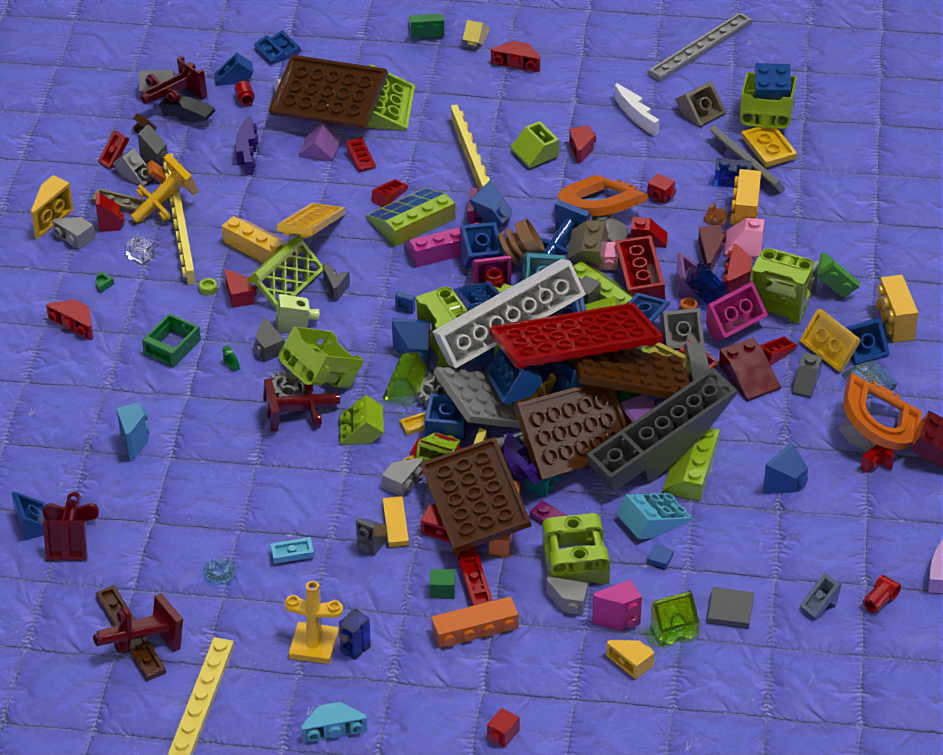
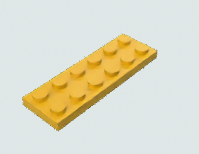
M310 203L277 224V231L283 232V235L300 234V237L310 238L345 215V207Z

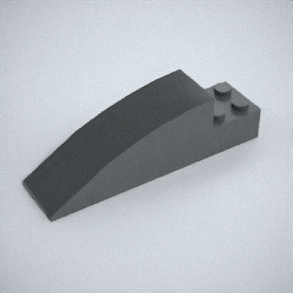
M714 368L710 369L587 453L590 468L614 492L639 474L648 483H651L678 461L710 429L737 395L738 391Z

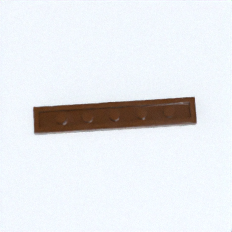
M115 585L96 592V598L113 626L120 625L116 612L122 607H126L128 610L129 608ZM129 610L132 621L136 620L131 611ZM147 637L132 639L129 652L145 679L149 681L166 674V668Z

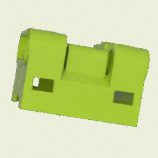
M747 72L741 93V123L746 126L764 128H787L791 122L792 110L796 100L797 76H791L790 97H783L780 100L754 98V73Z
M765 248L761 251L751 271V282L753 281L767 312L788 317L791 322L797 324L801 323L809 307L810 291L807 288L812 278L813 262L808 258L772 248Z
M444 286L417 296L416 311L417 320H430L432 327L430 329L431 348L439 359L438 367L450 368L451 366L447 364L432 331L468 311L453 289Z
M293 326L279 353V359L283 365L304 384L315 386L329 383L335 388L348 389L353 385L364 362L359 355L352 356L337 342V336L332 331ZM319 339H324L322 343H317Z
M589 513L551 517L543 521L542 549L549 577L585 583L596 582L599 585L610 584V559L608 550L604 546V532L601 518L598 514ZM593 544V546L586 545V546H575V547H567V548H565V549H559V547H564V546Z

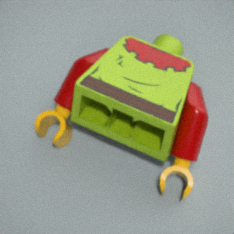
M432 433L427 437L419 438L409 453L410 457L404 458L403 461L422 458L425 462L462 449L459 446L460 440L452 435L446 436L440 433Z

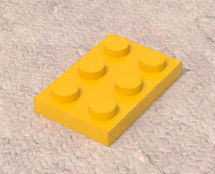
M755 127L741 133L743 140L765 168L797 159V152L777 128Z
M817 309L799 341L818 356H822V359L837 371L843 372L861 339L825 311Z

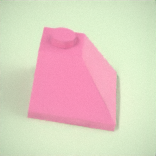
M745 218L727 229L724 256L728 257V251H732L733 244H737L753 259L757 260L762 250L765 219Z

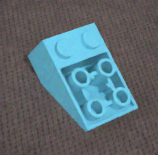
M670 493L626 495L616 513L638 539L655 538L692 519L686 512V509Z

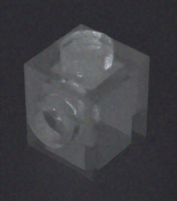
M138 234L125 244L126 257L141 266H144L155 257L154 244Z

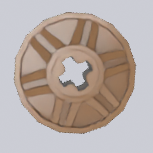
M527 218L515 223L516 233L509 227L506 229V233L502 231L498 234L505 254L507 256L511 255V261L517 267L522 264L524 252L542 253L545 251L539 234Z

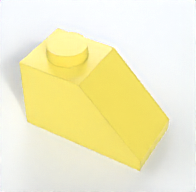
M467 20L463 40L469 46L477 47V44L483 45L490 32V27L481 22Z

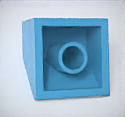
M139 402L116 408L120 436L129 461L135 460L148 443L147 434H150L148 424L145 423L148 420L146 410L141 408Z

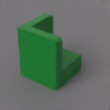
M431 569L430 598L455 599V569Z

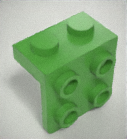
M825 252L820 254L818 278L821 282L826 283L842 298L860 287V282Z

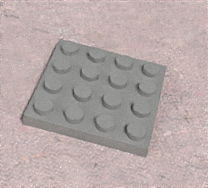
M449 367L435 368L434 375L467 422L521 429L513 406L517 402L504 404L486 373L466 371L464 369L457 370Z

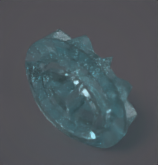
M219 557L218 560L212 558L210 563L207 562L205 564L203 574L210 583L224 584L235 577L236 567L234 562H230L229 558L222 559ZM218 567L220 569H223V573L219 570H216V568Z

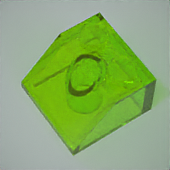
M418 352L405 353L400 356L383 395L384 400L417 395L428 369Z
M691 591L652 601L650 629L659 646L671 645L678 641L699 636L700 622Z

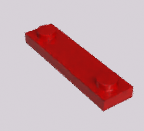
M476 546L456 553L471 605L475 606L493 601Z

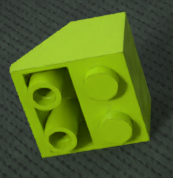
M541 121L526 126L510 149L529 168H532L559 156V139Z
M367 395L357 400L351 407L340 414V443L343 445L371 444L384 434L383 405Z

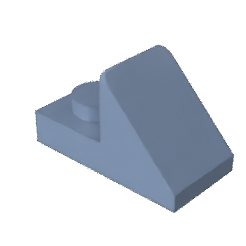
M824 573L800 606L818 619L829 603L836 606L841 584L827 573Z

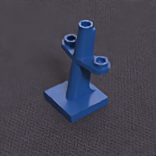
M558 200L555 203V230L557 232L551 241L541 238L545 248L543 254L564 255L567 258L568 249L564 246L571 238L572 229L586 220H590V212Z

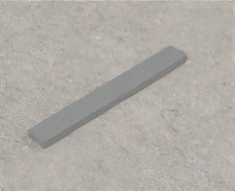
M740 12L650 68L648 75L659 82L665 80L751 25L752 19Z

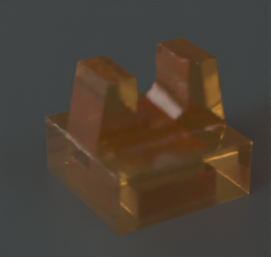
M712 203L704 215L703 221L711 225H722L729 219V213L725 212L724 208L719 209L716 207V204Z

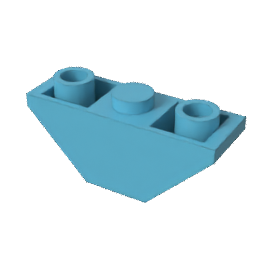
M342 702L319 705L301 726L303 743L366 732V715Z

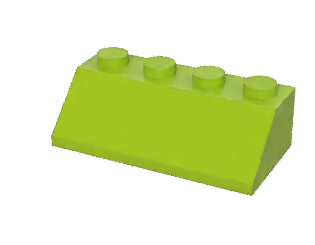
M582 261L573 266L579 281L586 275L601 282L600 300L616 296L621 304H627L634 297L628 293L627 289L596 267Z
M710 427L670 467L662 493H670L674 496L698 501L702 500L719 446L720 429Z

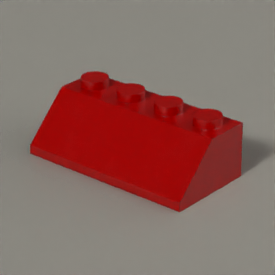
M652 236L616 240L615 244L628 293L633 296L641 293L666 300L665 283Z

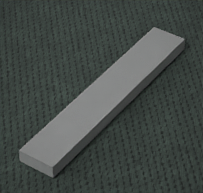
M715 125L710 128V132L746 165L752 170L761 171V177L779 193L785 190V187L775 176Z

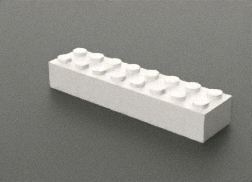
M560 259L432 332L447 364L457 368L498 345L490 335V327L547 317L586 294L571 261Z

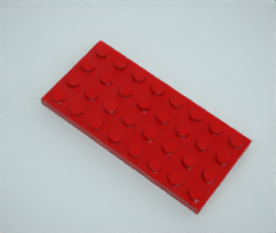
M634 302L490 327V335L516 368L544 365L554 361L562 362L565 359L571 358L580 359L583 356L618 352L628 348L636 349L640 346H653L663 342V335Z

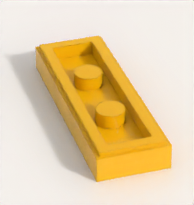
M403 496L383 498L389 547L409 545Z

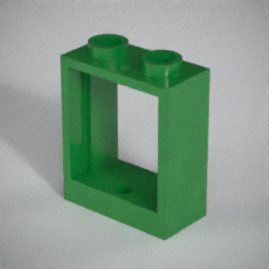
M169 313L142 339L143 352L175 367L201 341L200 327ZM171 331L185 337L175 348L161 342Z

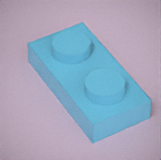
M311 537L270 544L274 564L314 558Z

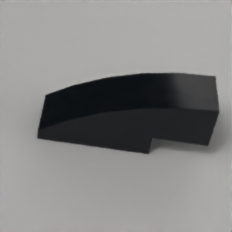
M181 95L179 102H171L165 97L159 103L164 116L177 115L180 121H205L216 111L214 107L204 102Z

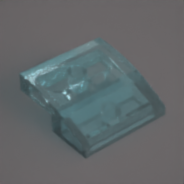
M876 361L856 365L844 371L841 375L847 381L850 373H853L870 383L873 381L878 383L877 387L882 385L889 390H895L898 384ZM870 393L867 395V398H876Z

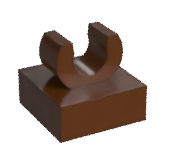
M138 113L133 118L137 122L133 126V130L136 133L146 125H150L154 131L157 128Z

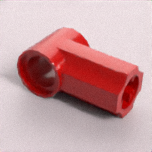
M884 574L877 579L873 590L863 599V605L866 607V610L871 613L878 612L889 600H894L898 596L901 584Z

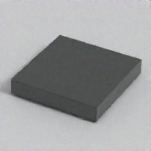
M713 587L707 623L749 628L754 592Z

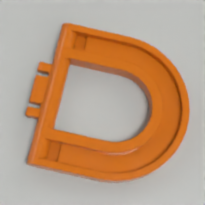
M594 175L572 183L561 189L558 194V200L589 211L590 216L614 214L646 202L648 199V194L639 191L638 187L621 180L613 181L600 175ZM606 188L620 193L602 200L581 199Z
M850 373L846 382L843 407L852 425L867 439L884 448L903 450L910 447L918 424L921 422L922 411L901 400L900 395H893V391L879 385L877 387L878 383L874 381L870 383ZM868 393L899 409L897 428L886 427L869 414L866 408Z

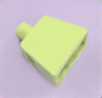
M279 294L275 317L276 330L278 333L291 332L293 326L307 328L308 320H319V309H310L307 298Z

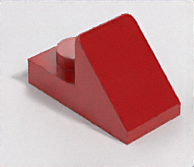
M114 130L98 161L110 169L114 168L113 162L124 154L123 151L129 138Z
M876 444L862 455L861 470L868 473L880 463L892 470L894 461L893 450Z

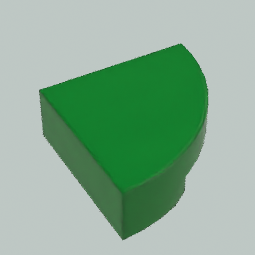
M101 271L97 275L96 287L102 293L115 283L112 277Z
M228 345L223 347V362L234 372L239 370V362L232 349Z

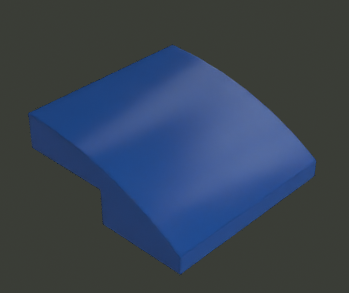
M283 30L271 38L266 35L254 43V46L271 63L289 59L291 54L297 55L301 52L300 46Z

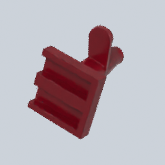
M180 56L177 58L179 74L162 83L153 74L147 75L145 81L151 88L143 91L140 99L144 104L163 97L168 98L171 102H179L180 95L178 92L187 89L203 100L208 97L204 70L197 71L193 62L185 63L184 56Z
M272 378L264 379L263 402L267 401L266 414L267 418H271L270 431H278L279 416L285 412L310 410L313 426L318 427V425H322L321 415L316 413V409L336 407L337 404H340L339 393L312 394L311 391L314 390L313 385L303 383L306 395L276 397Z
M72 492L67 496L65 507L53 503L46 504L43 507L42 514L44 518L53 520L44 521L43 523L46 560H87L85 521L94 520L98 517L99 508L96 504L89 503L79 507L81 496L77 492ZM75 496L77 497V500L74 501L71 499V497Z
M160 593L154 596L153 615L132 621L129 610L126 607H122L116 612L120 625L98 630L97 634L93 635V641L97 647L114 643L117 653L126 654L129 653L132 639L159 634L174 652L181 648L183 618L165 596Z

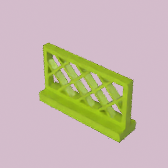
M300 234L293 236L246 278L250 284L255 283L276 310L278 301L275 299V293L296 296L323 271L321 262L305 244L304 238L300 237ZM299 247L304 251L305 257L298 256ZM287 258L293 259V268L286 267ZM298 260L305 261V270L298 269ZM309 262L314 263L318 269L316 271H309ZM275 269L282 270V278L275 277ZM286 270L293 272V280L286 279ZM298 273L305 274L304 282L298 281ZM264 279L271 280V288H266L262 281ZM275 281L282 282V290L275 289ZM287 283L294 284V292L287 291Z

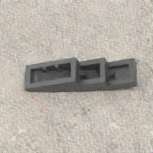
M686 342L684 346L687 358L685 368L691 383L709 371V365L704 344Z

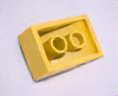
M55 175L41 184L31 209L36 239H39L53 227L52 221L54 219L65 218L74 210L70 183Z

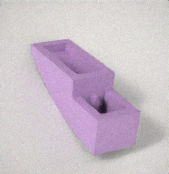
M943 539L932 558L928 593L943 594Z

